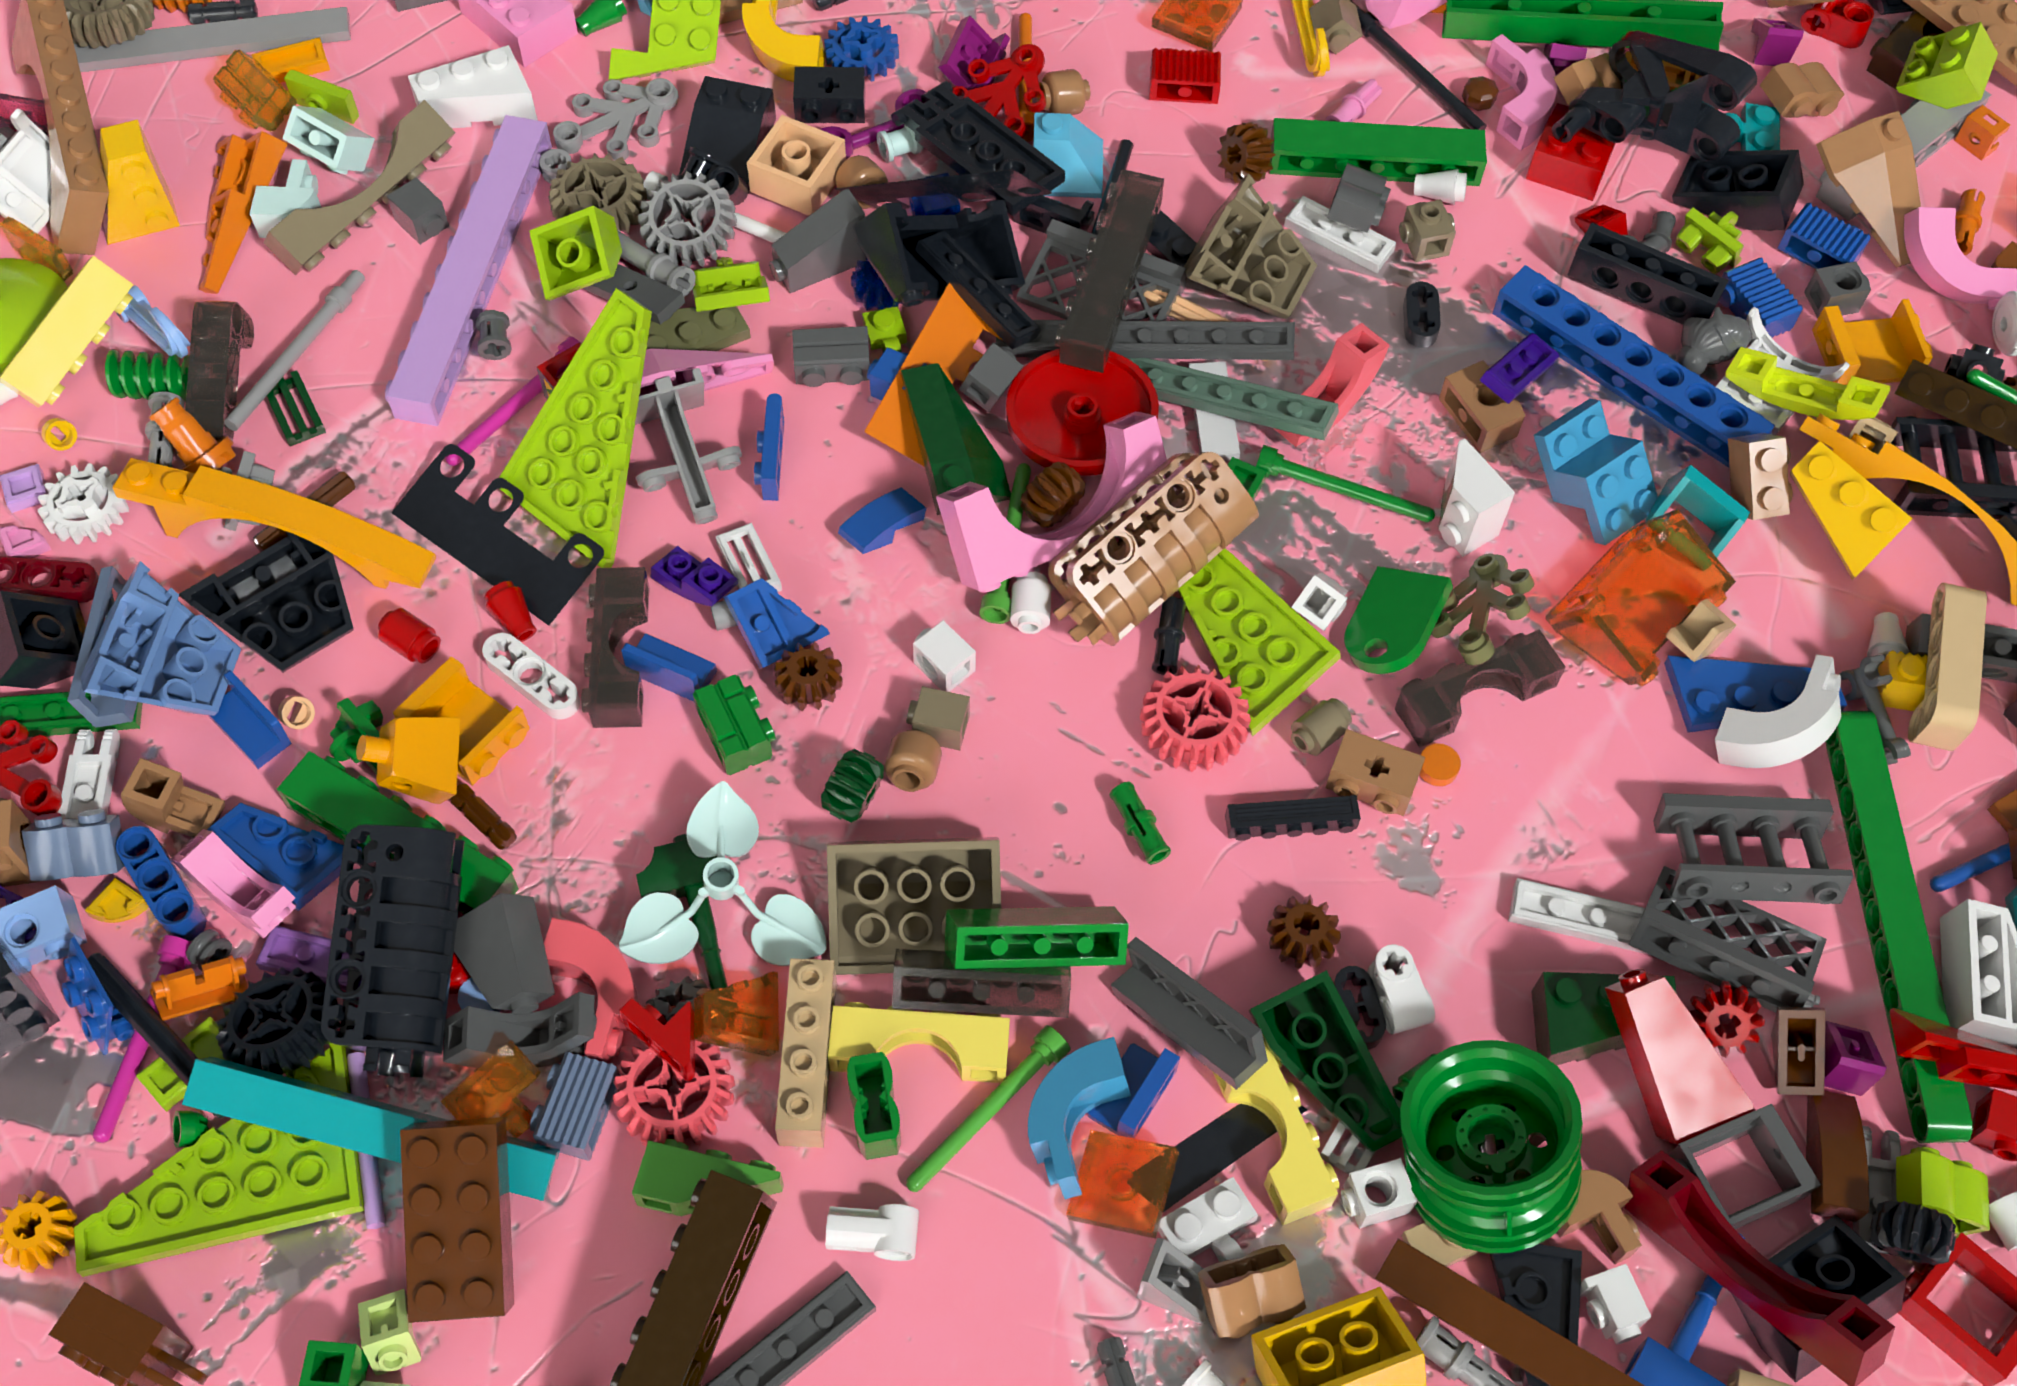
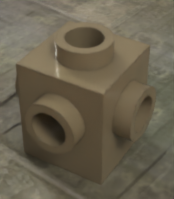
M1441 199L1407 206L1404 220L1399 225L1400 238L1404 244L1408 245L1415 263L1449 256L1456 234L1454 218L1451 213H1447Z

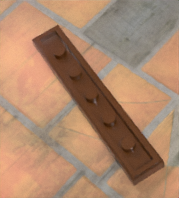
M1399 1238L1375 1278L1376 1281L1549 1386H1645Z

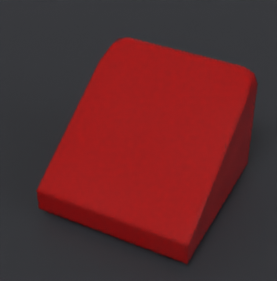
M1604 204L1575 217V223L1584 233L1587 232L1591 223H1595L1618 234L1628 235L1626 213Z

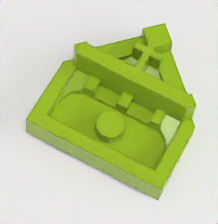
M722 257L716 260V267L694 270L696 279L692 290L697 312L770 301L768 285L765 276L760 274L758 261L733 264L732 258Z

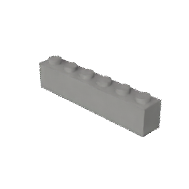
M1985 90L1981 100L1950 109L1915 99L1905 113H1900L1912 142L1915 167L1917 168L1956 137L1967 116L1980 106H1985L1992 94ZM1825 170L1820 177L1822 185L1816 197L1847 221H1850L1858 215L1849 205L1853 200L1842 185L1836 187Z

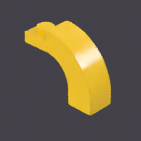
M752 0V3H742L743 22L751 47L758 60L770 72L782 79L794 82L795 67H824L826 54L820 35L791 34L775 24L778 0Z

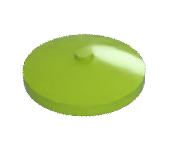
M0 258V375L68 287L57 273L32 261Z

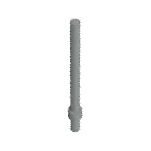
M353 270L340 287L335 286L325 297L326 303L224 420V424L230 430L237 431L334 316L337 313H343L351 304V296L365 281V276L360 271Z

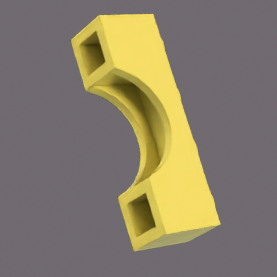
M848 1002L844 1006H833L828 1048L829 1069L834 1072H847L849 1060L853 1056L883 1052L887 1056L895 1049L905 1045L925 1044L938 1048L947 1054L956 1065L962 1081L1002 1083L1006 1079L1010 1018L1001 1017L1000 1014L991 1011H981L975 1015H961L948 1008H937L931 1012H918L904 1005H892L888 1009H875L860 1002Z
M1264 1042L1268 1061L1237 1090L1214 1072L1213 1074L1226 1103L1245 1104L1258 1109L1272 1121L1278 1131L1281 1141V1158L1269 1170L1264 1187L1283 1226L1331 1207L1338 1195L1339 1181L1331 1164H1324L1317 1148H1320V1141L1314 1126L1310 1122H1304L1298 1109L1301 1107V1101L1296 1087L1292 1082L1286 1083L1280 1070L1282 1063L1268 1050Z

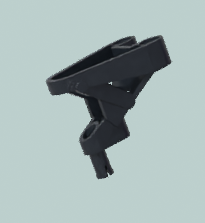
M1629 31L1613 44L1609 51V64L1621 82V89L1605 87L1586 88L1570 102L1569 111L1552 126V133L1557 140L1567 132L1561 140L1563 143L1569 142L1584 127L1613 143L1624 141L1630 134L1640 135V138L1644 140L1655 139L1685 152L1702 162L1714 164L1738 142L1741 135L1736 121L1719 110L1730 111L1734 109L1755 88L1758 78L1751 65L1729 53L1642 31ZM1630 46L1629 50L1638 71L1627 61L1625 47ZM1662 60L1702 77L1670 90Z

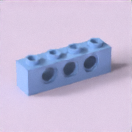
M56 885L0 908V943L28 972L31 971L33 965L44 960H57L67 957L69 955L70 938L75 937L79 946L88 942L73 896ZM37 927L35 937L25 944L26 934L31 929Z

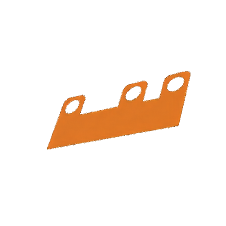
M950 282L864 431L923 467L924 463L906 392L902 388L904 384L901 370L920 367L924 363L927 365L938 363L952 384L956 378L964 382L969 374L970 365L978 362L984 355L973 349L982 330L984 329L1001 339L958 295Z

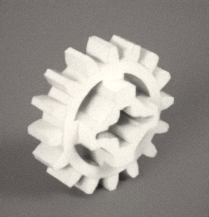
M88 463L84 471H79L76 465H73L70 470L71 474L67 476L61 472L56 473L59 480L56 484L45 483L44 486L49 494L38 496V500L43 507L37 510L48 531L51 534L56 533L63 542L71 536L75 544H80L85 536H89L90 540L94 543L97 542V533L100 532L110 536L112 531L109 526L112 523L122 525L124 521L119 513L129 512L130 510L126 499L116 497L112 488L119 476L116 473L111 475L106 466L96 471L93 464Z

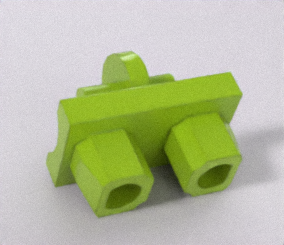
M1693 207L1685 215V224L1676 236L1675 244L1685 253L1689 254L1700 243L1709 249L1702 256L1701 263L1713 274H1717L1728 264L1735 268L1741 262L1742 258L1739 255L1744 247L1738 241L1742 232L1734 227L1738 220V215L1730 211L1722 218L1716 212H1712L1707 218Z

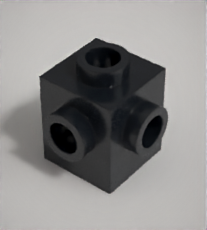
M1973 344L1971 349H1958L1956 354L1952 353L1946 363L1944 373L1969 383L1966 379L1967 373L1974 366L1981 365L1983 367L1982 372L2002 382L2005 370L2001 369L2004 360L1994 357L1996 350Z

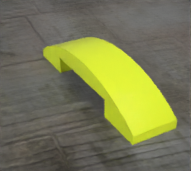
M1740 347L1726 370L1725 376L1743 390L1776 406L1818 417L1821 413L1830 419L1837 420L1875 418L1891 387L1855 376L1851 377L1847 385L1790 371L1776 367L1777 356Z

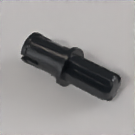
M1170 596L1162 603L1159 628L1154 631V638L1157 642L1152 670L1161 675L1167 672V667H1170L1169 672L1173 675L1177 673L1180 644L1185 641L1186 637L1182 631L1186 603L1183 599L1176 598L1175 596Z

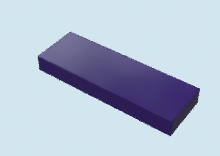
M1530 333L1491 366L1480 378V381L1509 404L1546 372L1560 355L1536 334Z

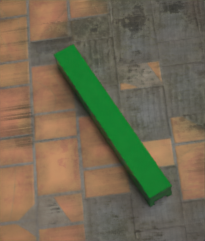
M1447 0L1446 11L1443 13L1442 38L1492 41L1503 34L1512 42L1612 47L1629 31H1642L1719 51V42L1724 27V22L1722 21L1723 2L1689 0Z

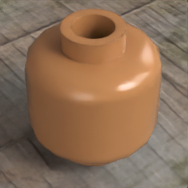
M1075 69L1048 72L1044 75L1042 82H1039L1040 89L1044 92L1047 101L1046 107L1043 110H1046L1047 113L1077 115L1083 111L1085 102L1090 99L1089 82L1086 79L1083 80L1081 74Z
M862 155L853 156L844 161L838 168L835 176L837 188L888 183L885 172L869 157ZM856 199L862 209L872 208V206Z
M906 730L898 733L892 738L884 764L886 776L897 788L903 791L915 792L928 788L934 783L942 757L941 746L934 737L920 730Z

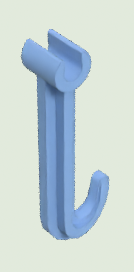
M132 286L128 294L133 299L120 315L117 314L124 323L131 320L169 356L176 354L181 359L189 354L187 347L191 345L188 339L157 307H151L138 286Z

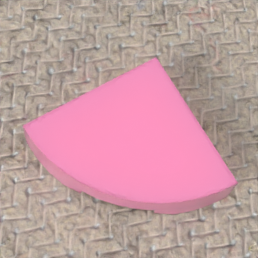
M15 525L0 527V540L7 557L33 558L51 550L45 538L37 531L18 528Z

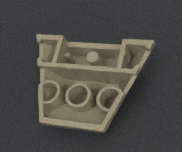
M1248 173L1212 216L1184 265L1186 268L1185 273L1188 279L1215 289L1248 307L1274 317L1287 319L1296 307L1317 264L1292 230L1282 227L1273 215L1274 206L1270 201L1266 204L1252 186L1256 182Z

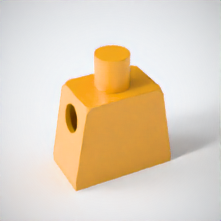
M395 718L381 727L379 737L362 735L359 738L356 750L357 759L377 763L376 781L379 786L434 804H441L457 793L460 718Z

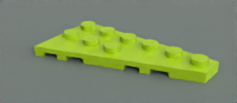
M1226 548L1177 590L1181 599L1185 601L1186 609L1222 679L1230 676V688L1241 686L1242 695L1238 699L1248 700V714L1251 717L1248 729L1252 737L1341 659L1340 651Z

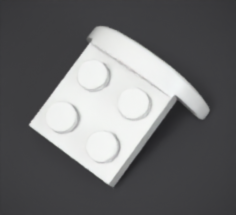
M17 108L10 116V120L17 129V132L0 150V215L29 238H34L51 218L49 137L21 109Z
M1753 307L1749 311L1746 321H1748L1751 332V345L1748 349L1777 356L1776 367L1832 382L1841 377L1849 368L1850 364L1847 362L1838 366L1826 367L1814 365L1793 356L1778 345L1768 334L1760 319L1759 309ZM1725 376L1716 386L1775 424L1771 433L1773 435H1776L1794 414V411L1776 406L1750 394Z

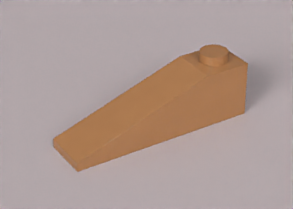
M1896 111L1867 120L1817 143L1816 146L1830 180L1836 187L1842 185L1853 200L1849 204L1856 214L1862 212L1872 226L1871 235L1894 266L1898 268L1911 263L1904 240V215L1921 207L1912 142L1900 112Z

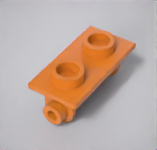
M229 955L224 959L201 965L202 974L195 976L192 968L168 975H159V980L151 982L152 989L149 990L161 1020L165 1021L235 1000L233 992L243 993L248 988V983L244 976L246 974V966L243 958L238 957L234 959L232 955Z

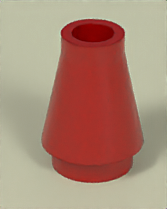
M504 581L486 592L484 596L487 602L486 609L512 636L523 642L536 633L537 629L532 622L520 587L515 586L512 581Z

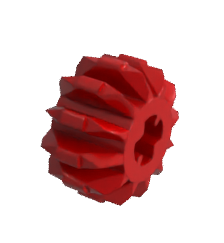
M1723 980L1720 985V991L1714 992L1712 986L1705 984L1703 989L1706 998L1692 996L1690 1002L1695 1010L1689 1011L1713 1047L1716 1048L1718 1046L1722 1057L1727 1058L1730 1053V1047L1736 1046L1740 1054L1745 1055L1747 1050L1744 1041L1748 1040L1759 1043L1760 1036L1755 1029L1765 1025L1763 1016L1757 1013L1761 1008L1759 1000L1757 998H1748L1749 992L1742 985L1732 992L1729 982ZM1727 1013L1731 1022L1722 1025L1718 1017Z

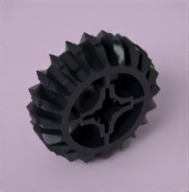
M281 967L275 976L264 971L262 980L257 983L248 980V988L243 993L233 992L234 1004L223 1006L225 1017L216 1022L219 1027V1034L216 1036V1039L221 1048L220 1050L223 1052V1058L230 1062L279 1075L285 1073L294 1078L296 1070L302 1066L311 1069L310 1060L315 1056H325L323 1046L331 1044L321 1031L326 984L313 971L306 973V971L299 967L291 972ZM335 1021L334 1029L337 1030L341 1027L339 1021Z

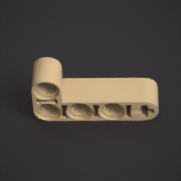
M1942 582L1935 592L1931 608L1924 700L1914 710L1909 722L1908 740L1911 743L1954 751L1971 734L1977 723L1980 709L1987 594L1985 591Z

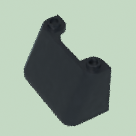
M1005 200L987 202V208L980 213L972 212L971 208H964L955 215L908 216L906 209H902L901 202L884 203L853 226L856 242L893 300L902 302L904 307L916 306L924 301L940 300L948 286L935 270L915 251L919 240L942 230H945L1010 297H1013V291L1026 284Z

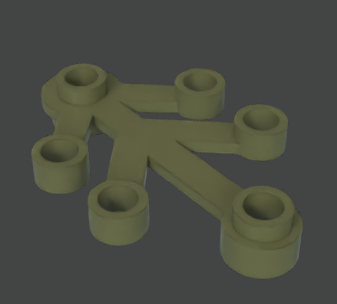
M1489 553L1478 557L1469 570V577L1452 589L1431 633L1432 636L1435 638L1447 636L1459 622L1471 614L1469 630L1462 633L1459 637L1458 650L1468 665H1479L1489 660L1495 652V647L1486 633L1490 606L1506 613L1510 620H1519L1525 617L1531 608L1523 594L1529 592L1535 584L1529 570L1524 568L1515 571L1509 570L1506 558L1499 554ZM1503 584L1510 587L1513 595L1507 596L1494 588ZM1476 588V592H1474L1471 596H1469L1466 600L1459 604V601L1462 598H1464L1467 594H1469Z

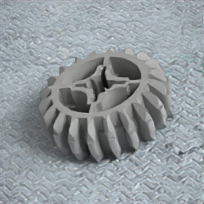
M686 171L684 178L678 180V177L672 173L670 183L665 184V182L659 180L658 191L648 189L647 195L650 201H641L640 207L643 213L638 215V222L641 226L639 232L642 239L646 241L645 244L648 250L655 252V254H668L674 259L675 264L678 265L682 261L683 265L689 268L692 265V261H697L699 266L704 267V258L708 256L716 261L718 258L717 249L727 251L728 244L726 240L734 239L735 236L732 227L737 226V218L734 214L736 208L733 201L729 199L728 191L724 187L720 188L719 183L714 178L707 182L706 176L700 173L693 180L691 173ZM672 208L671 214L664 220L665 224L661 226L664 216ZM681 214H683L686 220L691 219L695 227H693L689 221L685 222L684 219H682ZM715 215L711 226L704 233L703 229L705 225L711 221L710 217Z

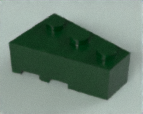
M1543 972L1531 991L1537 1052L1541 1053L1555 1065H1561L1574 1060L1579 1062L1589 1059L1594 1054L1611 1049L1616 1051L1625 1048L1605 987L1620 982L1618 977L1621 974ZM1663 976L1676 992L1675 976Z

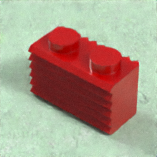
M1172 48L1152 49L1149 100L1218 104L1221 85V53L1219 51L1214 53L1207 50H1196L1193 52L1191 49L1188 51L1184 49L1179 51Z

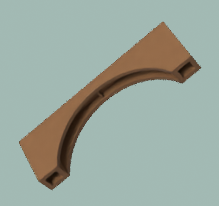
M20 0L11 51L16 73L36 75L44 100L51 158L50 229L56 253L95 255L109 190L64 0Z

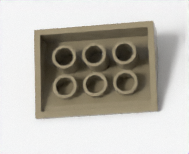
M998 837L829 842L827 844L830 960L835 962L836 975L1003 969H955L944 951L947 909L1001 908L1000 840Z

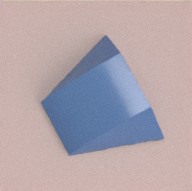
M140 561L106 616L81 675L83 692L160 706L187 713L215 716L219 711L228 687V682L223 675L229 670L234 671L241 648L206 617L194 615L178 601L179 594L172 588L168 591L147 574L150 569Z

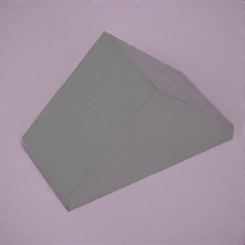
M1157 1238L1136 1298L1194 1322L1205 1324L1207 1311L1198 1277V1272L1204 1268L1164 1238Z

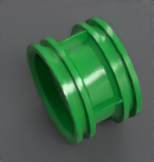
M1481 1040L1451 1046L1432 1056L1414 1073L1404 1091L1400 1106L1405 1170L1412 1185V1192L1418 1200L1414 1208L1423 1221L1442 1238L1462 1248L1483 1253H1512L1534 1247L1552 1237L1570 1218L1578 1203L1582 1183L1580 1149L1582 1145L1583 1122L1581 1104L1572 1083L1561 1069L1541 1053L1520 1044L1499 1040ZM1461 1116L1459 1122L1454 1121V1119ZM1546 1141L1547 1145L1545 1147L1538 1148L1541 1143Z

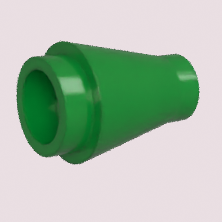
M594 0L580 16L575 18L576 25L581 33L587 37L596 31L622 22V17L627 14V10L621 0Z

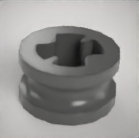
M208 929L192 941L186 952V958L192 964H198V968L202 971L201 965L229 956L232 944L226 938H220L221 935L215 929Z

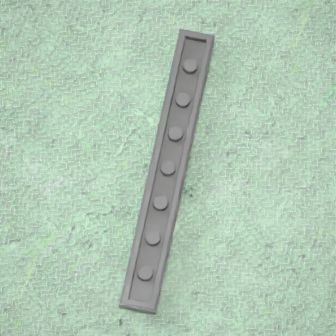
M347 7L145 30V34L136 35L135 40L124 41L121 45L113 44L109 48L99 46L95 49L91 45L80 47L79 44H74L80 72L271 50L315 38H320L322 43L351 40L350 17Z

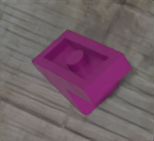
M1754 18L1751 32L1759 36L1753 60L1754 64L1776 66L1782 63H1789L1803 38L1804 30L1788 21Z
M1550 43L1545 44L1543 54L1551 63L1555 74L1558 75L1570 65L1584 60L1587 48Z

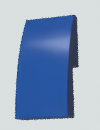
M900 487L875 499L857 511L839 527L838 534L862 554L892 544L896 530L924 520L927 507Z

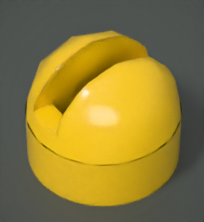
M52 418L42 426V438L51 448L63 451L75 444L77 431L67 420ZM53 427L58 428L65 435L61 441L51 432Z

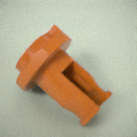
M177 397L148 417L151 421L156 422L165 438L178 452L177 456L185 464L180 470L196 473L200 465L218 470L236 456L231 447L234 442L230 437L226 435L217 441L209 431H205L198 421L180 405V400Z

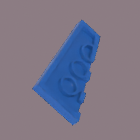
M1669 655L1664 662L1688 733L1719 729L1727 707L1751 712H1771L1788 706L1803 692L1811 668L1704 658L1693 662L1689 657ZM1840 687L1841 711H1843L1847 706V702Z

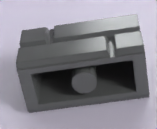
M867 326L792 330L796 384L818 387L830 382L856 385L861 381H868L867 373L870 362Z

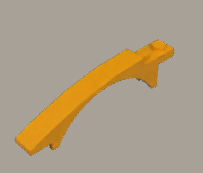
M1820 413L1816 419L1807 416L1799 430L1833 448L1835 454L1865 479L1898 478L1920 482L1952 495L1975 512L1987 525L2003 553L2010 582V601L2013 605L2017 606V541L1997 520L1947 478L1889 441H1886L1879 454L1872 451L1875 446L1874 442L1857 433H1854L1851 439L1837 431L1841 424Z
M130 458L112 487L118 498L154 506L167 536L178 538L181 532L188 526L209 519H239L262 523L293 533L328 550L355 568L374 586L387 589L389 581L421 589L436 560L435 553L336 508L266 483L201 465L196 473Z

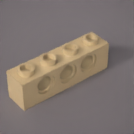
M790 958L775 1124L779 1146L824 1148L830 1075L828 1048L837 985L834 960Z

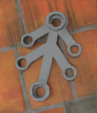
M664 78L654 79L646 87L623 84L615 79L608 80L603 85L605 99L592 98L590 95L582 93L576 95L572 100L574 113L578 117L586 118L594 112L606 115L582 126L572 121H564L557 124L553 130L555 144L558 149L574 154L580 150L584 140L617 125L613 138L606 144L607 154L610 153L614 160L620 157L626 160L629 156L627 141L636 117L648 111L645 123L637 129L638 140L643 147L650 148L656 146L660 140L658 126L663 112L672 109L678 103V91L669 80ZM625 97L636 99V101L631 103L621 102Z

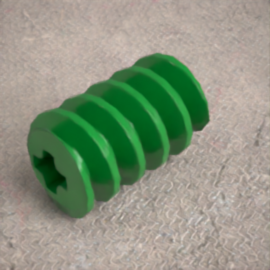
M114 349L109 350L106 356V382L109 391L116 398L122 399L128 396L135 400L142 397L148 400L149 396L153 393L170 392L180 396L186 402L192 395L196 382L194 362L189 355L184 358L182 365L180 358L176 354L168 357L167 364L164 355L159 352L154 354L152 362L149 354L144 351L138 354L137 360L134 353L129 350L123 353L122 358L119 352Z

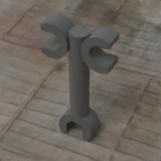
M1884 655L1869 656L1862 659L1860 668L1842 671L1839 675L1841 676V681L1849 680L1852 685L1851 692L1845 695L1846 701L1863 698L1868 711H1872L1875 714L1887 764L1892 765L1898 763L1897 759L1911 756V751L1908 743L1903 738L1896 737L1878 690V686L1887 685L1893 679L1891 674L1880 676L1878 672V665L1885 660Z

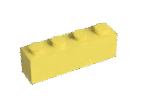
M92 256L2 372L0 382L36 407L42 406L45 401L52 405L65 389L60 384V381L69 371L75 375L87 360L88 356L82 352L92 341L97 345L109 331L110 326L105 323L113 311L120 315L133 299L128 294V291L134 284L95 256Z

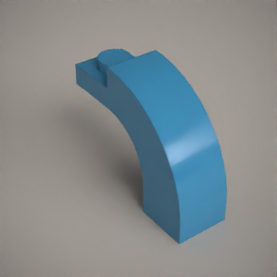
M1114 1037L1088 1044L1063 1058L1042 1080L1031 1103L1028 1117L1030 1147L1037 1163L1045 1164L1050 1185L1059 1184L1064 1199L1082 1195L1071 1148L1073 1132L1078 1122L1087 1112L1101 1104L1131 1096Z

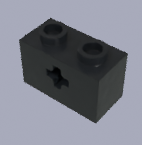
M795 67L793 90L795 120L802 123H865V67Z

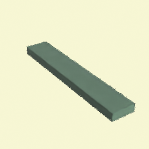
M1127 358L1138 365L1150 378L1156 390L1158 400L1320 440H1325L1339 413L1338 403L1154 359Z

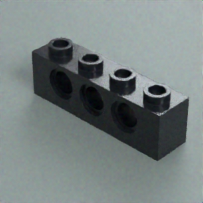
M1595 223L1590 224L1581 240L1568 272L1570 277L1682 325L1684 321L1691 317L1710 319L1729 281Z

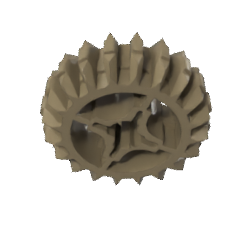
M64 0L73 43L79 44L80 47L91 45L95 49L99 46L109 48L113 44L121 45L124 41H133L136 35L145 34V29L152 27V21L155 19L152 0Z
M594 153L592 158L585 159L580 155L578 163L567 161L566 170L558 169L556 178L551 180V190L549 191L548 199L552 215L557 220L594 205L614 217L619 231L629 234L630 225H639L638 215L643 213L640 207L641 201L647 200V191L643 185L644 179L640 173H637L634 165L627 164L623 157L614 160L610 153H608L604 158H599Z

